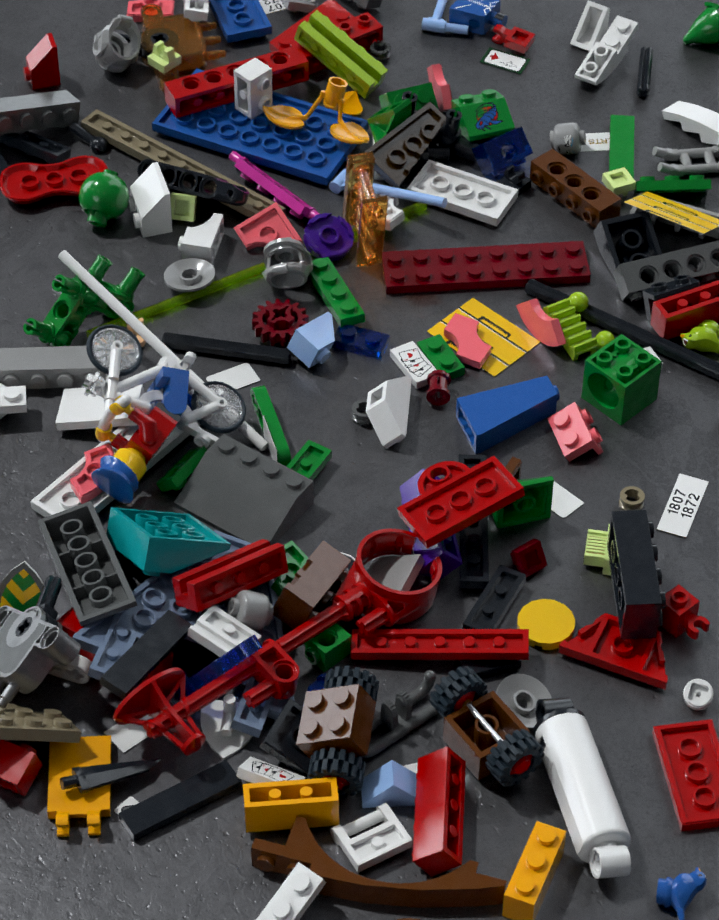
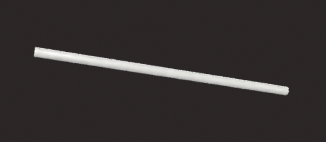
M63 250L58 255V258L155 351L162 357H174L180 364L182 360L66 250ZM189 369V373L191 375H193L201 383H205L191 369ZM228 404L221 412L232 424H235L240 416ZM244 420L238 430L259 450L264 451L268 447V442Z

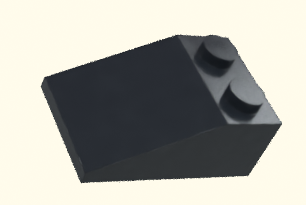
M647 211L602 220L593 231L600 254L613 277V271L619 264L662 254L649 212ZM665 270V274L670 277L668 270ZM641 275V279L645 283H650L646 276Z

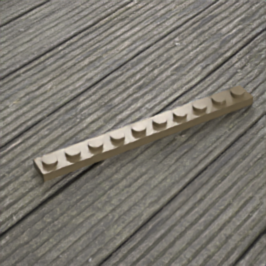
M97 109L81 121V127L96 137H104L109 144L141 161L151 159L222 178L230 184L245 187ZM245 187L249 191L248 200L245 205L223 204L250 218L275 202ZM279 205L284 214L286 215L285 207Z

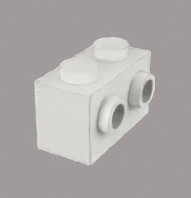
M253 58L234 70L235 109L252 120L263 113V105L266 107L273 106L272 68L257 58Z

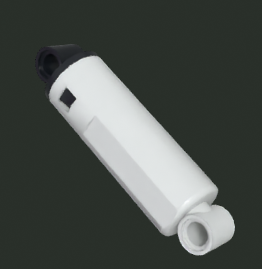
M569 697L539 699L536 703L535 714L537 723L534 726L533 734L545 750L543 751L545 755L542 759L577 855L582 861L589 863L591 873L595 879L628 876L631 870V858L628 850L631 835L585 715L582 711L574 708L573 702Z

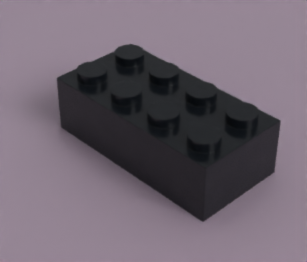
M647 510L611 512L607 550L621 640L656 638L658 626L663 625L662 609L666 607L665 592L660 591L659 585L662 584L661 568L656 567L655 564L658 560L657 544H652L651 539L654 538L653 521H648Z

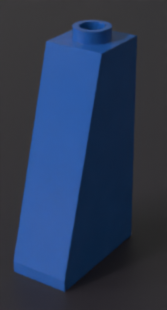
M543 376L459 397L456 404V418L475 454H478L556 413L557 401L560 399L559 390L556 385H552L548 376Z

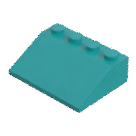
M115 507L110 509L106 533L110 544L114 547V550L121 552L124 558L131 560L134 566L139 567L143 570L144 574L149 576H160L161 573L176 572L230 550L231 543L190 514Z

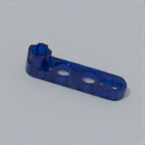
M254 634L191 678L188 679L185 675V696L191 695L263 648L256 635ZM180 688L171 699L173 705L180 702Z

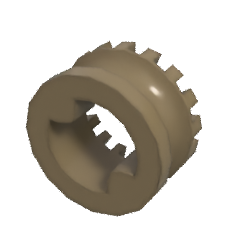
M635 486L622 489L619 499L621 510H642L645 500L644 492ZM627 497L628 499H630V497H632V499L635 497V500L637 501H628Z

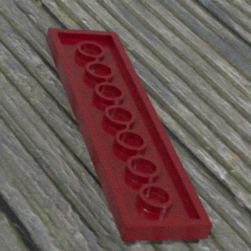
M583 241L381 252L386 294L523 287L530 279L545 285L590 283L591 278Z

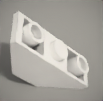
M409 376L387 380L368 392L366 413L382 446L386 449L395 443L401 442L407 434L412 378Z

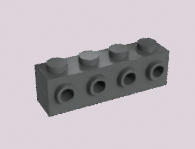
M67 90L0 98V136L6 133H25L28 130L43 131L51 127L65 128L73 122L78 124L80 101Z

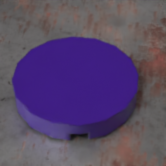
M331 213L318 214L309 220L304 229L303 241L306 249L316 258L328 257L331 262L341 260L348 255L353 246L354 232L352 227L340 216H331Z

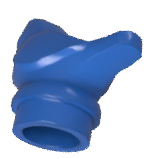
M696 867L692 873H682L674 879L671 877H667V879L659 878L656 904H663L664 907L672 906L677 913L678 920H685L687 907L696 894L706 886L707 879L705 874L701 872L699 867Z

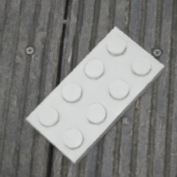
M432 160L427 161L407 188L410 191L447 198V205L444 209L494 226H498L518 198V189Z

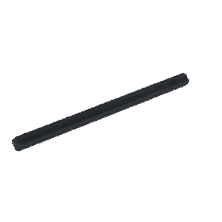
M530 279L525 285V292L549 304L567 299L570 296L534 279ZM588 304V307L583 312H579L581 318L618 335L623 334L631 341L644 347L650 346L655 352L719 380V363L590 304Z

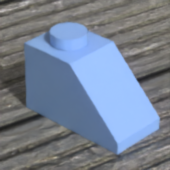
M326 312L296 329L287 346L309 368L317 363L323 364L331 355L330 349L335 341L332 314Z

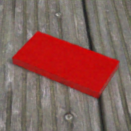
M712 719L653 726L652 734L681 832L719 827V740Z

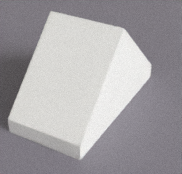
M588 0L570 44L590 51L595 42L600 43L608 30L610 8Z

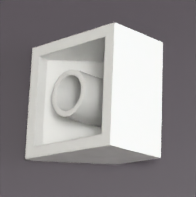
M158 162L152 163L130 186L128 209L129 212H134V226L136 229L140 228L143 238L172 232L170 192Z

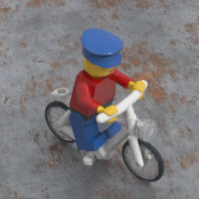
M113 324L100 326L89 335L86 345L88 357L98 370L106 374V377L101 376L99 371H96L94 375L89 372L81 387L86 389L84 392L86 396L91 395L95 397L99 395L104 398V414L100 419L99 427H96L95 436L100 442L111 441L110 445L117 449L113 456L106 455L101 458L100 468L91 473V478L95 485L115 500L125 504L132 502L133 493L138 489V483L146 473L148 463L170 436L176 425L179 430L194 436L196 445L199 447L204 445L207 448L209 445L212 446L219 438L203 430L198 425L199 423L215 433H230L238 429L244 422L246 416L245 402L235 388L219 381L201 383L189 373V369L197 358L195 353L187 352L180 364L174 357L163 356L157 366L119 382V377L133 373L141 364L143 351L139 340L128 329ZM155 379L147 392L139 399L122 393ZM188 394L192 396L191 408L187 405ZM124 412L129 415L128 419L139 426L129 441L119 433L117 435L112 433V421L116 415H121Z

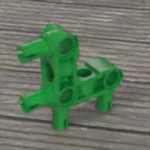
M98 254L88 272L132 313L134 310L133 293L146 275L139 269L131 267L120 285H113L102 281L113 263L108 258ZM58 274L55 278L59 281L53 280L52 288L57 292H62L43 322L29 318L26 321L32 325L25 323L23 330L27 335L36 336L41 342L51 347L69 346L78 334L79 327L91 312L99 311L109 318L123 319L77 275L71 279Z

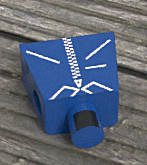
M457 0L449 8V23L469 26V32L480 35L486 34L492 26L497 24L505 27L508 17L500 13V0Z

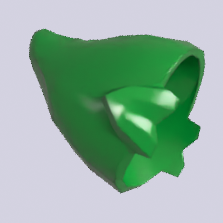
M704 2V6L707 8L697 17L683 37L685 45L719 43L718 4Z

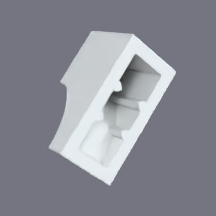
M213 213L212 217L204 224L196 227H187L184 236H180L178 241V251H181L182 259L199 258L213 264L224 235L223 214Z

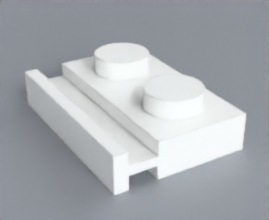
M215 605L211 606L199 617L196 623L189 627L187 636L234 667L238 665L241 659L243 660L244 653L252 651L261 639L260 634Z

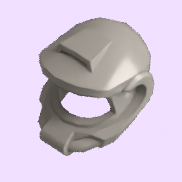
M119 14L116 18L112 19L109 25H106L103 30L95 34L93 53L96 62L103 70L115 73L123 72L130 64H134L137 61L141 34L133 18ZM114 30L125 31L130 37L131 42L128 43L123 36L114 32Z
M291 237L279 238L270 241L264 247L263 253L265 258L263 261L266 270L262 272V275L271 286L279 289H293L305 284L309 273L313 269L310 252L305 249L300 241Z

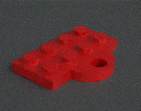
M495 456L486 459L472 468L460 462L444 461L428 467L418 479L420 496L399 506L397 511L399 517L428 549L525 496L524 487ZM439 475L445 476L444 478L439 480L434 479L436 476Z

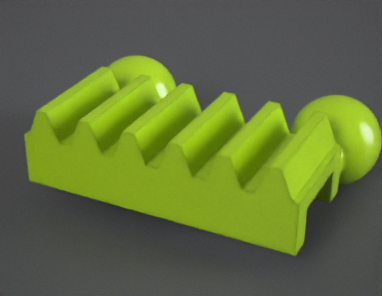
M574 292L567 299L543 307V311L548 316L559 319L566 340V344H563V347L573 361L578 360L579 355L588 351L591 354L595 353L596 350H600L615 339L614 335L609 331H601L595 338H592V331L586 329V322H581V315L579 313L583 312L589 304L588 297L582 292Z

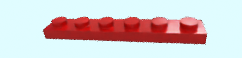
M352 629L351 659L529 660V629H376L368 635H362L359 629Z

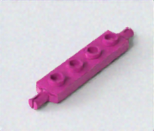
M236 151L230 153L229 159L236 163L234 166L242 172L240 176L251 183L255 181L258 184L256 188L267 195L270 193L274 195L273 201L279 205L290 207L291 210L289 212L293 216L302 220L303 217L312 219L320 214L314 207L308 205L256 165L249 162L246 157L241 156Z

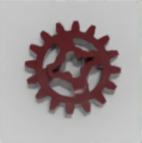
M278 298L273 304L270 301H266L265 307L257 306L258 312H253L252 330H255V337H261L262 343L269 340L271 341V346L278 342L282 347H285V342H290L295 330L309 322V316L306 315L305 308L299 309L298 302L291 305L290 299H286L284 303H281Z

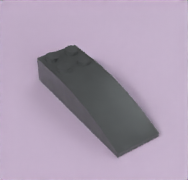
M92 501L37 520L58 576L62 580L61 583L80 626L137 606L135 597Z

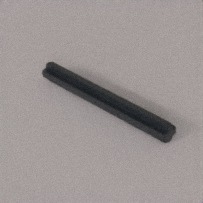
M165 332L162 337V342L170 349L286 365L289 364L291 359V351L287 348Z

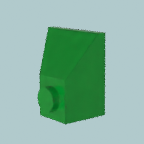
M553 477L517 480L524 487L525 496L491 514L497 529L550 518L554 485Z

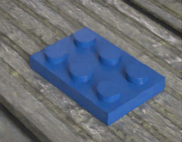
M209 0L208 4L227 43L272 34V26L259 0Z

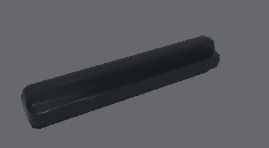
M644 46L641 48L636 93L639 97L644 96L646 98L649 96L653 60L652 47L647 48Z

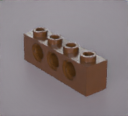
M554 149L531 161L530 179L532 182L594 228L602 220L620 216L622 198Z

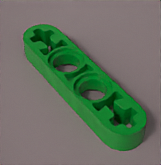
M265 385L251 388L252 404L262 431L264 415L277 450V462L287 466L291 461L289 446Z

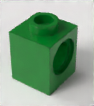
M336 623L305 643V656L312 665H316L323 672H326L351 654L352 636Z

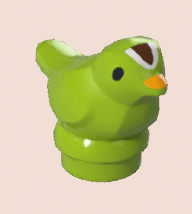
M704 320L689 333H682L680 335L683 345L687 349L719 354V324L713 320Z

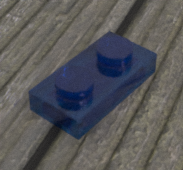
M345 325L342 328L338 326L334 334L335 341L332 347L382 360L390 343V335L353 325Z

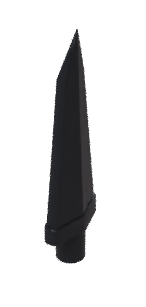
M161 759L74 767L71 770V776L60 778V785L62 790L77 787L81 794L87 793L90 790L149 772Z

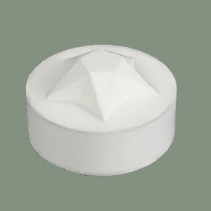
M703 679L689 681L683 691L684 702L693 710L708 708L713 701L712 686Z

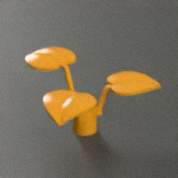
M340 77L329 78L326 91L321 90L320 96L305 115H302L298 109L291 106L276 105L266 107L263 105V112L266 117L277 126L285 129H301L304 126L303 121L308 120L324 98L323 105L326 108L338 111V124L330 126V133L335 139L349 144L369 143L370 140L368 133L363 127L354 122L344 123L342 119L343 113L352 116L361 115L363 108L358 99L357 91L346 92L348 83Z

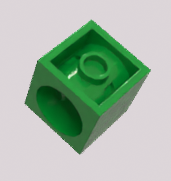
M621 334L585 360L581 398L621 426L657 400L662 361Z

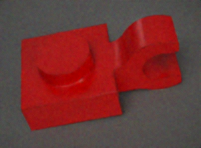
M497 24L493 32L498 34H495L491 40L495 44H502L504 42V47L525 54L534 43L535 34L515 26L510 30L503 25Z

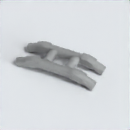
M719 145L681 150L655 146L652 150L653 156L661 157L664 160L678 161L680 159L682 165L663 162L658 164L657 170L670 176L684 177V175L719 173V161L716 163L715 158L719 157ZM704 157L706 164L692 165L691 158Z

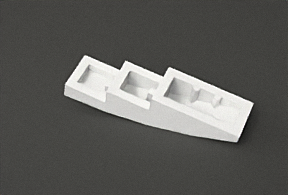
M677 101L662 110L665 120L681 122L682 131L699 133L702 143L719 145L718 113L682 101Z

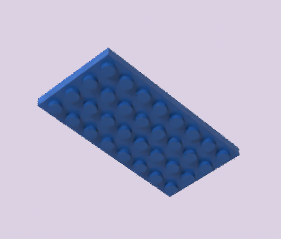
M196 69L192 74L200 73L204 70ZM276 92L272 94L273 106H291L298 109L302 115H305L313 105L312 103ZM235 102L176 118L169 106L166 105L152 122V131L228 155L232 151H236L250 162L326 186L357 145L341 142L331 135L330 126L338 124V111L319 105L308 120L303 121L304 126L301 129L279 127L271 122L264 112L251 120L235 109ZM345 113L342 114L344 123L354 122L363 127L365 131L369 129L367 120Z

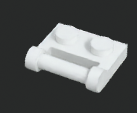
M387 803L377 806L376 811L344 826L339 824L330 828L334 842L341 847L358 873L412 847V838ZM380 822L383 823V824H381V825H379V826H377V827H375V828H373V829H370V830H368V831H366V832H364V833H362V834H360V835H358V836L353 837V838L350 839V836H352V835H354V834H356V833H358V832H360V831H363V830H365V829H367V828H369V827H371V826H373V825H375V824H377V823H380Z

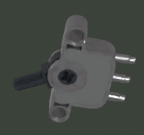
M49 575L46 578L36 606L30 607L24 612L8 605L0 607V693L7 685L0 697V707L5 708L12 701L18 691L28 694L35 690L55 662L66 666L77 657L80 651V644L65 633L62 625L56 621L58 612L53 608L62 587L60 577Z

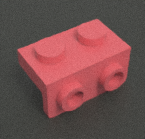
M573 402L547 418L563 455L569 462L592 448L598 455L603 453L600 442L603 439L595 427L592 428L591 423L594 420L586 408L582 410L576 402Z

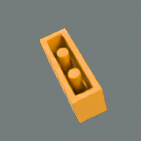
M336 777L243 784L246 832L292 829L296 816L305 817L309 828L339 825V798Z
M536 821L504 893L503 917L512 920L536 919L564 853L565 830Z

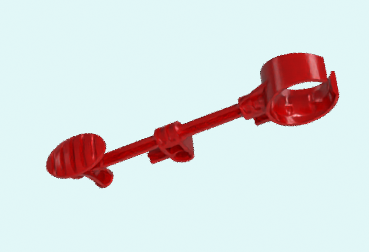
M391 528L370 533L360 542L356 559L336 595L332 598V605L278 640L266 639L263 645L259 644L253 648V651L244 653L243 662L187 697L185 696V672L181 668H170L150 677L122 700L113 714L114 721L119 725L129 723L141 725L149 738L153 737L155 739L165 736L178 746L186 756L195 753L203 746L206 736L198 729L191 715L252 676L259 684L243 693V698L246 700V705L249 708H255L271 697L280 700L291 698L297 689L300 670L297 663L288 653L340 620L350 622L354 616L364 613L365 616L357 620L356 625L359 627V632L362 635H368L383 624L391 627L395 624L414 621L423 616L432 606L437 594L442 574L440 556L435 557L431 564L430 578L432 583L416 591L394 590L375 581L367 573L364 565L372 559L384 555H413L417 536L406 530ZM180 688V702L171 706L169 702ZM146 715L153 718L148 719L147 721L141 720V718L145 717ZM183 720H185V721L188 722V724L190 725V727L192 728V730L188 727V725H187Z

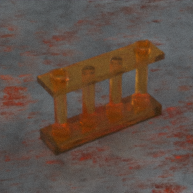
M373 152L347 155L342 218L351 226H355L357 231V267L382 263L388 198L387 196H375L373 189L375 158Z

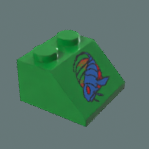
M484 90L482 94L478 95L464 94L460 95L459 99L451 100L452 109L456 110L455 118L458 111L462 113L459 127L461 134L470 142L516 132L505 97L496 90Z

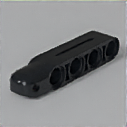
M151 159L141 161L138 166L137 173L140 177L152 163L158 162L166 185L171 189L234 206L245 205L248 200L249 191L245 187L230 184L222 178Z

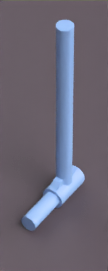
M438 0L433 16L423 18L422 30L444 34L445 32L464 35H468L469 26L447 23V21L441 19L447 0Z
M357 157L347 169H343L329 184L330 190L335 194L351 188L445 208L447 205V198L354 179L356 172L365 164L361 157Z

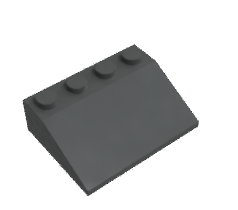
M223 434L205 452L175 500L174 507L192 515L222 533L250 543L265 539L270 541L271 546L314 504L313 480Z

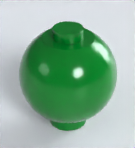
M104 169L103 172L90 175L81 185L79 202L82 210L88 215L87 222L91 225L105 228L108 220L119 218L127 209L129 190L125 182L118 177L117 172Z

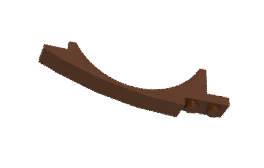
M296 816L286 845L255 838L251 847L252 866L258 867L262 871H273L289 876L299 862L325 880L326 884L319 894L361 903L414 908L477 907L503 904L506 891V880L477 873L479 862L472 860L446 875L422 882L389 883L360 876L339 865L323 851L314 839L306 818Z

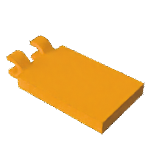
M111 735L80 737L79 743L50 742L47 814L48 819H55L57 837L70 836V818H87L88 836L101 835V817H111V784L82 794L77 787L62 790L60 785V778L71 776V770L74 767L111 764Z

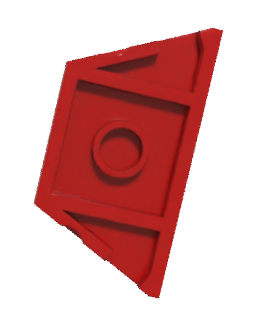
M604 613L595 619L593 624L586 625L578 630L576 637L568 642L563 640L559 645L558 653L664 690L667 688L668 676L665 673L664 651H662L660 631H657L656 638L621 640L618 617Z

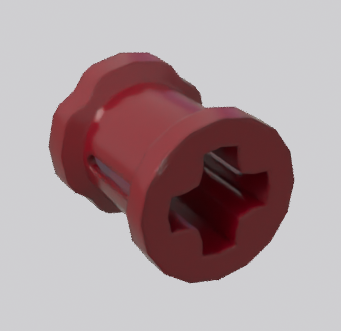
M434 370L427 376V383L429 385V390L426 393L427 401L437 406L447 404L450 401L451 395L448 390V386L451 383L450 374L444 370ZM438 377L440 378V384H437Z

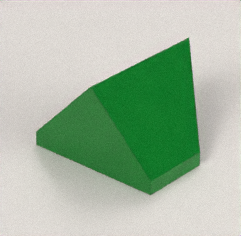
M410 98L386 106L367 119L375 143L411 116L412 101Z

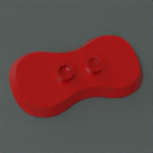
M77 156L55 164L17 163L5 168L1 172L0 190L11 202L17 204H30L59 195L79 197L81 185L86 178L94 173L103 172L108 167L103 160L93 156Z

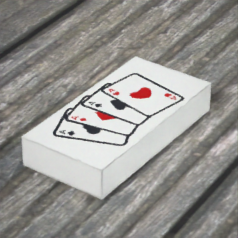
M413 341L390 350V357L405 376L412 378L411 383L416 389L428 385V374L437 369Z
M251 756L238 767L236 776L250 783L302 780L306 778Z

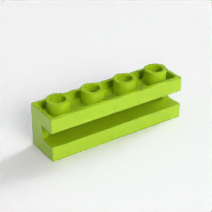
M316 10L310 15L308 22L304 20L298 26L294 39L338 77L346 80L348 85L353 90H356L364 99L383 83L388 71L384 65L367 53L362 46L354 42L346 32L335 26L327 16L322 15Z

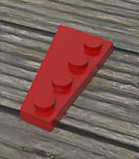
M327 0L269 42V50L275 52L289 48V43L296 41L294 37L298 26L304 20L308 22L310 15L316 10L322 15L327 16L334 25L351 19L354 16L335 0Z

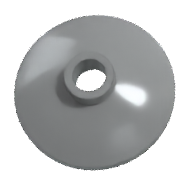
M199 258L178 260L169 265L164 272L166 285L179 292H194L204 289L215 279L213 265Z
M513 674L501 681L496 690V694L528 729H534L537 723L535 714L537 701L539 699L552 698L543 683L525 674Z

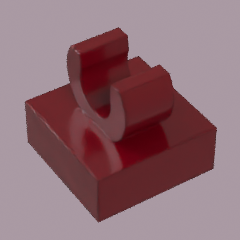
M533 538L510 553L513 565H516L518 572L526 574V578L548 566L541 541Z

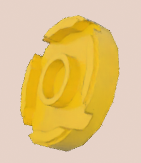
M539 599L523 606L518 613L517 629H529L530 646L535 647L536 645L542 647V650H553L559 648L563 640L567 642L571 640L575 629V618L572 611L565 604L551 599Z

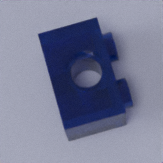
M522 126L472 148L483 176L490 173L494 177L502 174L506 170V166L512 164L516 167L526 162L525 157L533 154ZM502 149H503L504 152H505V157L502 155V152H501Z

